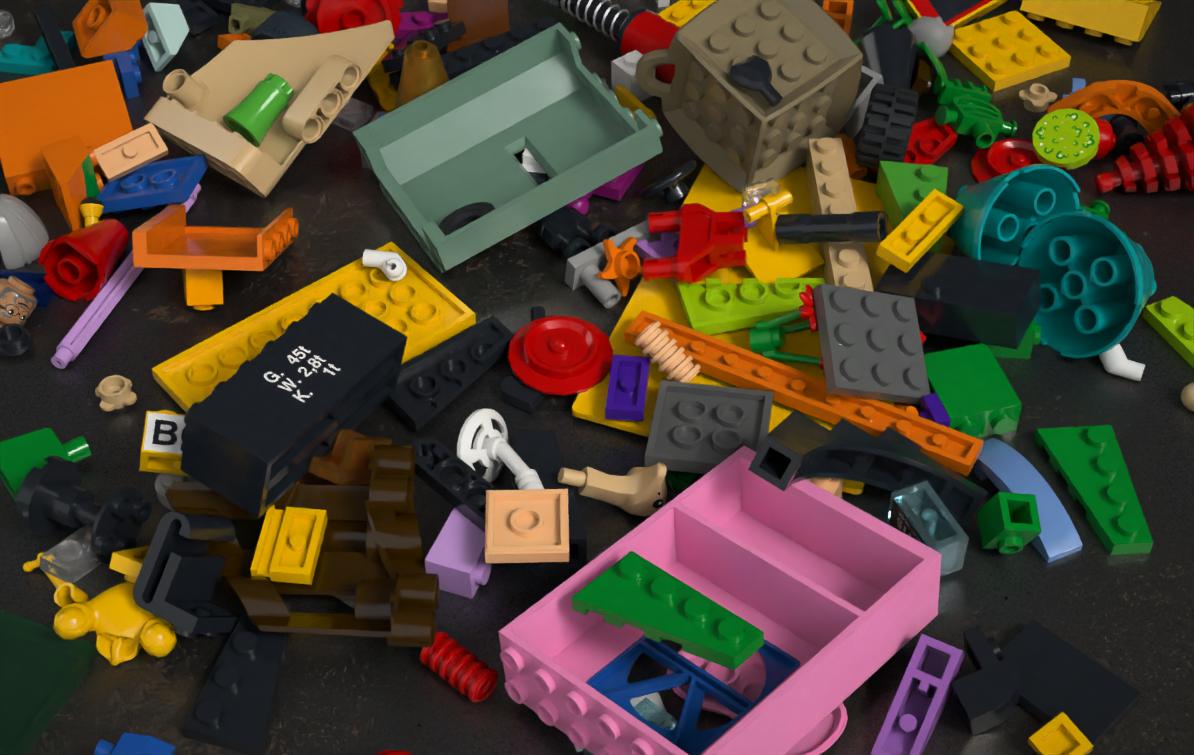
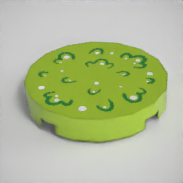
M1071 108L1058 109L1046 114L1036 124L1032 133L1033 151L1038 159L1046 165L1066 167V170L1076 169L1087 164L1096 155L1100 143L1099 127L1093 117L1084 111Z

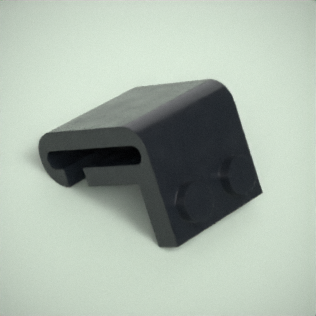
M169 512L161 518L135 582L133 597L136 604L142 609L173 624L172 631L185 637L195 638L197 634L218 637L219 633H232L241 616L210 601L227 558L219 554L206 552L211 540H235L233 523L222 515Z

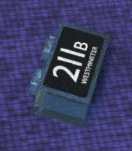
M928 481L892 492L887 524L941 553L940 577L961 570L969 538Z

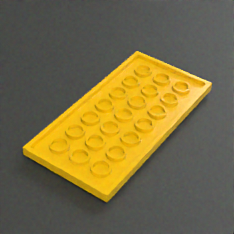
M391 241L376 250L398 253L407 266L406 275L402 279L393 281L388 279L380 268L363 266V257L151 369L157 383L187 413L194 403H201L206 399L219 382H226L236 374L242 363L247 360L251 361L260 354L263 347L269 341H275L284 334L287 327L293 321L298 322L302 319L316 302L321 303L332 293L408 337L401 364L475 325L476 314Z

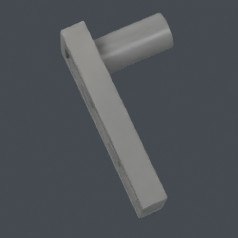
M647 219L609 239H612L614 246L619 248L628 237H635L637 242L645 239L648 243L657 241L658 233L650 234ZM603 242L567 259L564 282L572 291L585 285L605 308L614 306L621 298V293L608 279L597 278V273L602 272L608 263Z

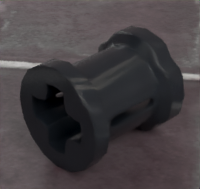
M1117 114L1112 117L1109 123L1112 126L1113 133L1116 135L1114 147L1119 154L1128 156L1130 155L1131 146L1138 142L1144 144V137L1141 132L1136 130L1137 120L1131 116Z

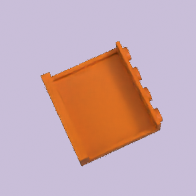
M112 59L0 83V159L12 196L30 195L34 192L51 189L40 147L79 135L85 147L91 146L95 150L133 131ZM98 165L93 167L94 173L98 172L100 177L104 176Z
M172 204L132 231L134 267L264 271L294 241V238H297L299 229L298 219L293 218V208H287L265 228L187 226L185 205Z

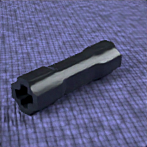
M885 211L820 215L779 214L776 221V238L779 244L784 245L810 244L812 242H882L888 235V219Z

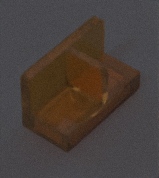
M342 429L338 433L331 456H313L308 472L341 486L370 484L368 466L374 460V445H391L392 440L385 437H367L351 429Z

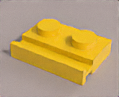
M274 505L271 506L265 515L250 568L251 576L270 577V581L312 585L328 521L327 511L287 506L286 510L275 509Z

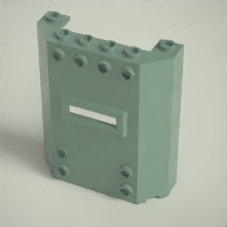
M560 22L352 132L367 166L372 168L379 180V187L385 198L440 274L663 152L660 141L663 132L654 117L649 119L640 108L634 111V118L628 107L623 108L619 104L615 93L611 89L606 90L599 76L595 72L591 74L582 64L578 51L582 47L577 35L573 31L568 32ZM527 148L551 179L538 185L514 155ZM476 202H488L494 206L495 210L447 236L439 228L440 223L446 216L465 205Z

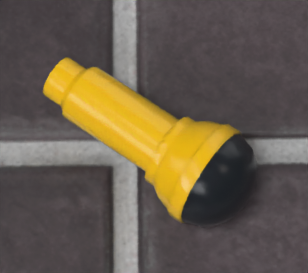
M86 197L79 205V210L85 219V227L98 222L103 212L104 206L96 197Z

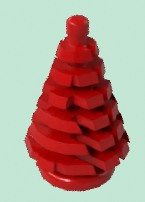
M307 0L306 7L308 13L304 18L311 22L319 30L320 34L390 20L394 35H396L402 20L399 8L403 7L402 0Z
M1194 102L1180 110L1183 114L1179 115V118L1176 115H1172L1165 121L1166 124L1163 125V133L1158 129L1146 136L1147 148L1150 152L1147 151L1143 143L1138 142L1130 147V158L1133 161L1131 164L1122 155L1113 162L1114 171H1106L1096 175L1094 178L1096 189L1100 193H1105L1113 190L1114 187L1120 186L1124 193L1136 192L1134 181L1137 180L1146 193L1157 192L1158 181L1155 177L1158 175L1159 183L1165 191L1180 189V183L1186 190L1194 191Z

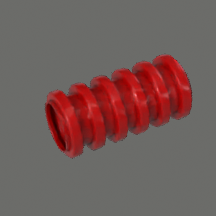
M443 631L438 632L433 647H422L420 653L421 663L429 666L433 672L439 673L443 680L449 681V684L452 687L458 688L461 694L468 695L469 700L477 703L484 700L495 688L498 678L497 671L493 668H488L487 663L478 660V657L473 653H469L468 649L464 646H459V643L455 639H450L447 633Z

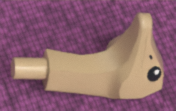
M660 462L649 467H634L630 469L626 476L609 475L588 466L581 471L562 467L558 474V482L578 487L579 495L618 506L629 514L651 516L665 506L667 498L665 479L667 468L664 463Z

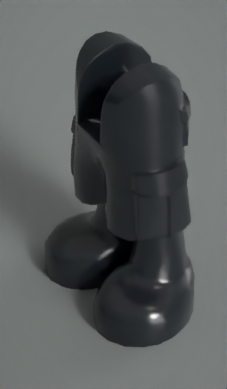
M567 205L531 224L532 229L537 232L540 238L553 251L563 252L565 264H567L568 258L603 242L604 239H609L619 234L613 225L606 223L600 224L593 231H590L591 223L589 219L575 208L568 207Z

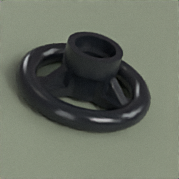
M688 160L670 169L643 186L638 191V196L641 199H646L655 194L661 195L667 205L680 199L690 192L682 180L695 170L697 163L694 160Z

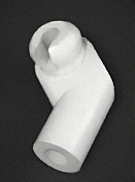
M1120 344L1098 355L1108 373L1140 382L1145 364L1128 360Z

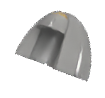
M0 194V253L7 270L24 267L25 263L31 264L32 261H36L39 258L41 249L49 241V235L41 219L26 203L15 196Z

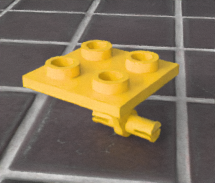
M787 189L771 197L765 195L759 199V203L743 210V216L748 223L757 220L756 225L748 229V242H744V250L747 252V265L745 267L753 278H757V281L763 283H775L777 278H802L825 265V261L812 243L785 245L778 243L776 238L777 209L791 204L793 201L792 195ZM786 210L780 214H789V212Z

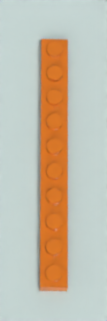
M642 310L625 330L624 342L636 346L634 344L635 338L651 323L659 321L662 331L667 329L669 332L667 336L670 339L675 338L677 340L675 343L677 347L683 346L685 349L683 353L686 356L691 355L693 357L691 362L694 365L698 363L701 366L700 372L743 389L774 392L773 401L834 425L843 418L875 438H878L889 426L921 445L920 452L964 476H968L982 452L983 440L876 399L830 394L827 391V384L824 379Z

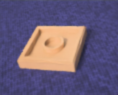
M568 489L486 490V564L569 562Z

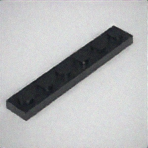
M552 16L544 17L530 24L513 28L505 33L488 37L480 42L460 47L458 50L441 55L449 80L559 22ZM402 70L389 74L390 85L397 92Z

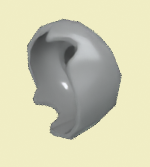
M923 16L913 20L908 26V29L915 34L917 43L925 41L938 58L944 56L952 45L954 26L952 24L949 27L946 26L940 16L936 18ZM918 49L917 56L919 58H922L924 60H930L921 50Z

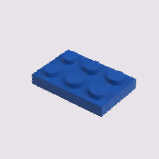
M204 154L151 162L111 183L107 181L96 196L104 206L102 214L109 212L120 214L126 210L136 208L148 210L157 205L170 203L171 205L183 204L190 198L209 164Z

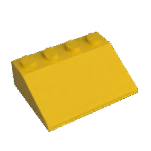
M1023 0L1020 10L1028 12L1027 17L1034 20L1044 21L1045 17L1057 20L1055 24L1057 26L1073 29L1074 25L1086 28L1084 32L1086 34L1102 37L1103 33L1115 36V42L1131 46L1133 41L1138 42L1142 40L1159 10L1161 2L1156 0Z

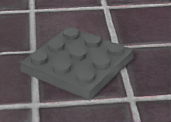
M822 283L814 288L813 295L828 393L921 405L922 396L930 394L914 298Z
M661 380L645 452V467L653 466L660 462L666 465L667 470L707 474L743 446L758 452L766 435L769 433L774 392Z

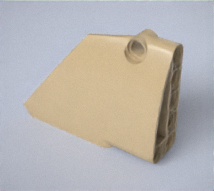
M386 20L371 25L302 37L234 40L209 63L191 76L183 69H176L170 72L163 81V90L168 96L166 98L160 96L143 120L146 124L152 122L159 134L192 156L204 154L211 168L257 195L266 198L307 143L316 142L323 135L393 41L395 35L392 22ZM269 73L277 74L288 83L295 93L288 101L287 107L268 130L261 145L255 147L238 132H233L224 122L223 116L236 107Z

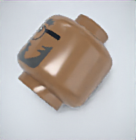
M11 275L8 279L0 278V328L13 323L23 326L37 305V299L33 295L35 289Z

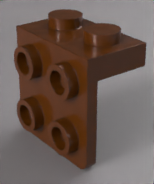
M447 0L448 19H451L452 23L463 21L467 32L447 45V53L509 31L508 0Z

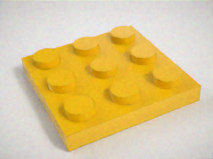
M1017 10L955 29L952 45L948 49L953 56L993 92L1069 67L1071 56Z

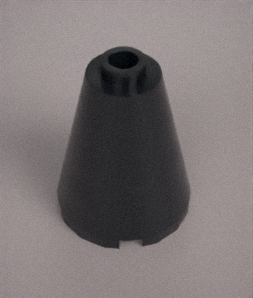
M888 24L876 26L865 31L860 36V42L856 44L863 54L862 65L882 75L885 85L910 90L918 51L915 34L908 28L902 27V30L893 29V25Z

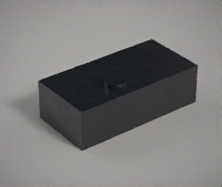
M928 251L907 273L890 264L874 289V292L914 298L919 330L921 332L1016 350L1041 306L1040 270Z

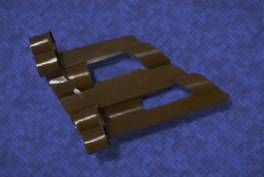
M374 445V460L368 466L370 486L295 484L274 504L275 509L286 510L287 506L327 511L328 521L312 585L270 581V577L251 576L250 568L256 550L241 549L236 537L234 541L211 540L206 553L219 554L227 558L219 582L228 593L236 594L246 616L260 631L387 638L388 646L433 647L438 634L435 612H437L439 605V575L426 573L419 526L414 507V446ZM173 481L165 493L174 512L222 515L228 519L264 520L266 515L265 512L259 519L201 482ZM279 594L333 595L353 608L355 614L288 612Z

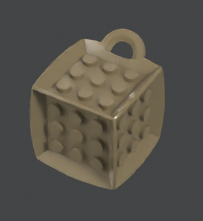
M716 0L690 19L675 33L669 49L654 50L643 55L637 62L635 78L638 85L644 91L661 97L664 116L695 154L728 184L743 195L749 196L776 182L805 163L808 139L834 138L840 132L857 95L863 54L844 30L814 0ZM752 55L762 56L769 62L772 71L771 84L783 97L781 102L772 107L759 91H749L737 85L729 75L731 66L737 63H745L747 58ZM664 64L675 65V75L672 83L666 84L658 81L653 75L654 69Z

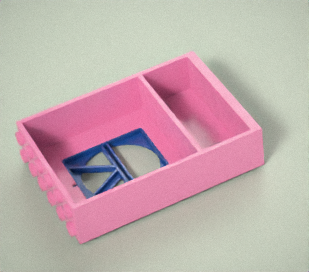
M743 446L498 631L501 646L500 657L503 662L506 680L505 689L513 701L518 704H525L536 712L546 725H554L565 733L576 747L580 749L585 748L594 755H785L938 615L942 554L806 479L794 483L785 491H782L748 470L757 452ZM630 551L635 552L764 632V645L757 650L766 668V681L762 693L754 702L750 701L662 642L644 637V630L628 624H624L622 628L606 623L604 616L589 611L584 615L572 610L571 597ZM642 653L647 654L674 672L632 684L627 683L629 672L636 659ZM690 684L676 730H668L650 723L639 715L630 703V700L636 697ZM705 694L738 715L731 722L717 728L704 731L696 730Z

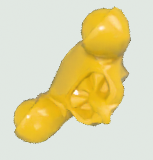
M129 581L117 584L87 602L67 605L54 617L53 629L64 640H74L84 636L88 631H95L97 650L109 661L111 666H117L122 662L134 659L142 647L149 655L158 658L165 657L174 649L177 642L176 633L172 631V624L142 609L136 604L133 597L135 583Z

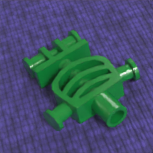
M939 75L936 77L933 84V93L939 95L937 102L950 106L949 109L946 106H940L937 109L935 120L938 125L944 126L949 123L956 133L973 136L977 146L980 148L991 146L999 133L1005 135L1006 139L1014 137L1017 130V122L1013 120L1010 123L1003 121L1000 110L989 103L992 95L987 93L986 85L975 87L969 81L961 84L959 79L953 78L948 81L943 76Z

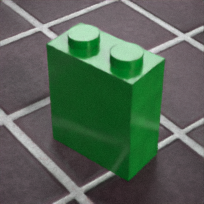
M980 343L924 354L930 394L937 393L951 419L949 428L975 438L1016 431L1022 403L987 344Z

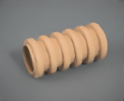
M659 321L651 323L635 338L634 344L637 347L641 345L644 348L642 353L644 355L649 354L652 357L650 361L653 364L657 362L660 365L658 370L660 372L665 371L668 374L666 378L669 381L673 379L676 382L688 383L700 372L701 366L698 363L694 365L691 362L693 357L691 355L686 356L683 353L685 351L683 346L677 347L675 344L677 340L675 338L670 339L667 336L669 334L667 329L662 331Z

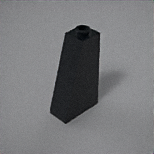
M516 429L514 451L530 469L536 470L544 489H568L569 562H545L543 564L587 565V533L572 485L558 482L559 471L562 467L566 468L555 431ZM512 472L510 490H518V486L515 483L516 476Z

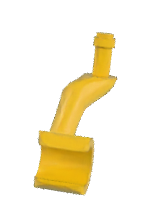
M40 552L37 555V559L24 563L23 569L25 572H30L39 566L42 567L56 588L54 602L63 608L70 605L73 600L77 603L87 602L88 595L74 584L69 583L46 553Z

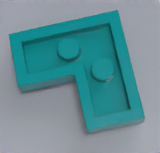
M61 31L69 52H71L77 42L75 33ZM42 36L35 46L5 44L0 51V72L41 75L57 71Z

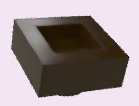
M919 59L914 67L910 90L917 92L918 99L921 94L926 95L933 82V77H930L931 63Z

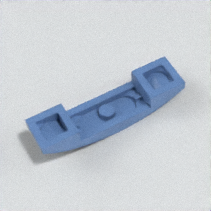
M995 438L985 440L982 452L972 467V471L980 481L990 478L1000 492L1035 495L1042 532L1030 542L1046 562L1050 563L1080 551L1083 544L1068 513L1041 474L1028 460L1008 444Z

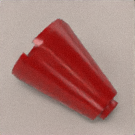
M104 219L50 240L41 249L38 259L39 267L43 265L47 274L43 277L47 285L56 294L69 301L76 302L78 299L92 300L106 284L129 243L128 231L119 221Z

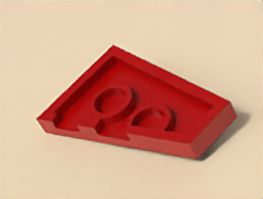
M935 116L914 124L903 163L933 165L955 145L958 135L948 124L944 126L938 125ZM870 168L878 176V170Z

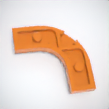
M1129 80L1094 82L1047 107L1048 114L1058 109L1071 108L1084 111L1093 118L1109 114L1131 116L1149 134L1158 129L1163 133L1165 121L1172 115H1176L1178 118L1181 115L1157 89L1144 83Z

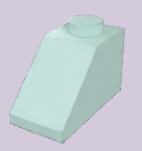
M149 2L143 9L148 28L142 41L154 70L161 71L177 54L190 29L179 4Z

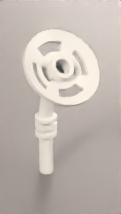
M487 408L474 411L461 428L457 442V456L472 469H474L473 463L476 461L483 467H487L483 478L489 483H492L499 476L504 465H506L516 476L515 483L518 486V490L544 489L536 470L530 469L509 445L508 431L502 416L495 410ZM491 419L499 425L502 433L493 429ZM479 425H480L481 429H480V430L478 431V433L476 434V437H475L474 443H473V449H471V444H472L473 436H474V434H475L477 428H478Z

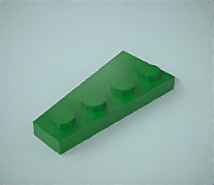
M1112 425L1036 429L1035 442L1039 448H1045L1050 456L1049 463L1056 473L1061 472L1069 484L1068 492L1074 501H1080L1087 511L1086 519L1110 555L1150 553L1153 540Z
M630 551L571 597L572 610L586 615L589 611L603 615L606 623L622 628L624 624H628L644 630V637L654 641L671 640L682 644V651L732 670L738 668L764 645L763 631L633 551Z

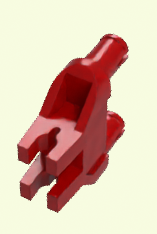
M690 203L683 204L679 207V210L649 212L648 224L650 234L680 232L678 252L674 256L643 259L645 282L649 280L676 279L681 284L694 283L706 278L718 269L747 265V252L744 250V242H748V227H745L746 220L743 216V211L715 212L702 204Z

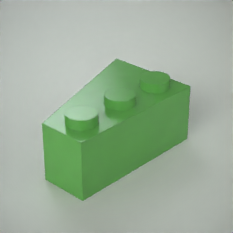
M880 160L876 194L883 202L887 219L890 220L893 227L892 231L934 189L946 195L948 167ZM943 235L928 252H941Z

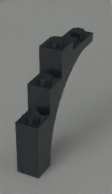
M794 410L766 435L748 468L749 471L782 491H785L794 483L811 478H840L874 485L929 506L964 528L968 526L988 493L986 490L920 452L921 445L889 426L878 438L873 437L843 418L831 430H828L797 410Z

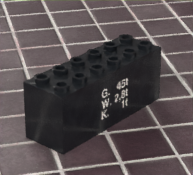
M334 293L330 294L321 303L316 302L298 322L293 321L287 327L284 334L275 341H269L263 347L260 354L251 361L247 360L242 363L236 374L226 382H219L206 399L201 403H194L188 409L184 417L186 427L184 440L180 448L182 451L180 470L259 519L395 391L408 337Z

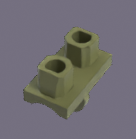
M234 3L231 5L228 31L230 34L240 35L246 33L252 37L255 29L277 11L266 7L259 8Z

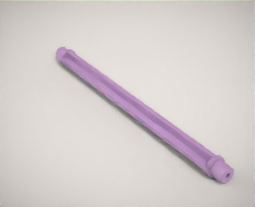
M199 183L190 198L185 203L180 204L185 205L186 213L196 201L197 194L201 190ZM133 249L56 347V353L51 358V362L55 367L64 369L70 361L75 360L145 268L134 267Z

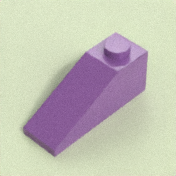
M921 634L870 755H922L952 693L951 682L958 679L966 660L963 650Z

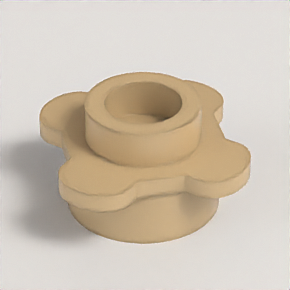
M1036 83L1032 84L1027 90H1021L1019 98L1024 100L1023 104L1027 110L1039 113L1046 111L1049 103L1057 100V94L1049 92L1045 85Z
M120 375L104 378L95 389L96 396L101 398L100 408L108 412L134 404L137 396L136 393L131 392V380Z

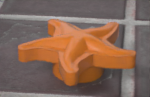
M628 237L619 248L614 246L612 239L603 240L608 263L602 272L597 273V278L614 279L621 297L627 296L630 279L635 278L637 275H643L640 259L633 251V247L637 242L635 237Z

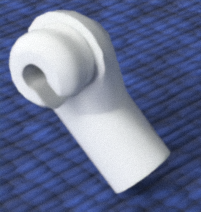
M370 249L364 250L363 266L380 268L386 277L393 281H398L406 275L407 266L398 253Z

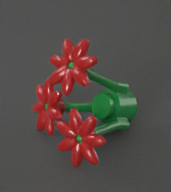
M806 285L805 292L799 293V297L804 303L799 306V310L769 321L756 322V325L750 328V344L754 353L763 354L766 358L817 365L820 369L824 370L822 356L819 358L778 352L779 348L785 347L786 334L810 330V332L819 331L813 289L810 285ZM799 318L808 319V322L785 327L781 326Z

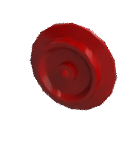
M1010 138L994 142L991 146L978 150L971 161L973 178L979 183L1025 166L1044 163L1038 159L1033 151V141Z
M555 315L536 319L521 327L510 341L508 361L513 374L527 387L544 394L567 396L586 392L601 383L611 370L614 351L608 336L596 325L578 317Z

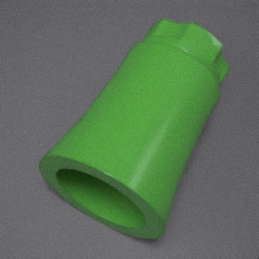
M269 73L236 107L223 116V120L233 132H238L249 143L259 147L268 130L287 107L288 101L295 92L283 78L277 74Z

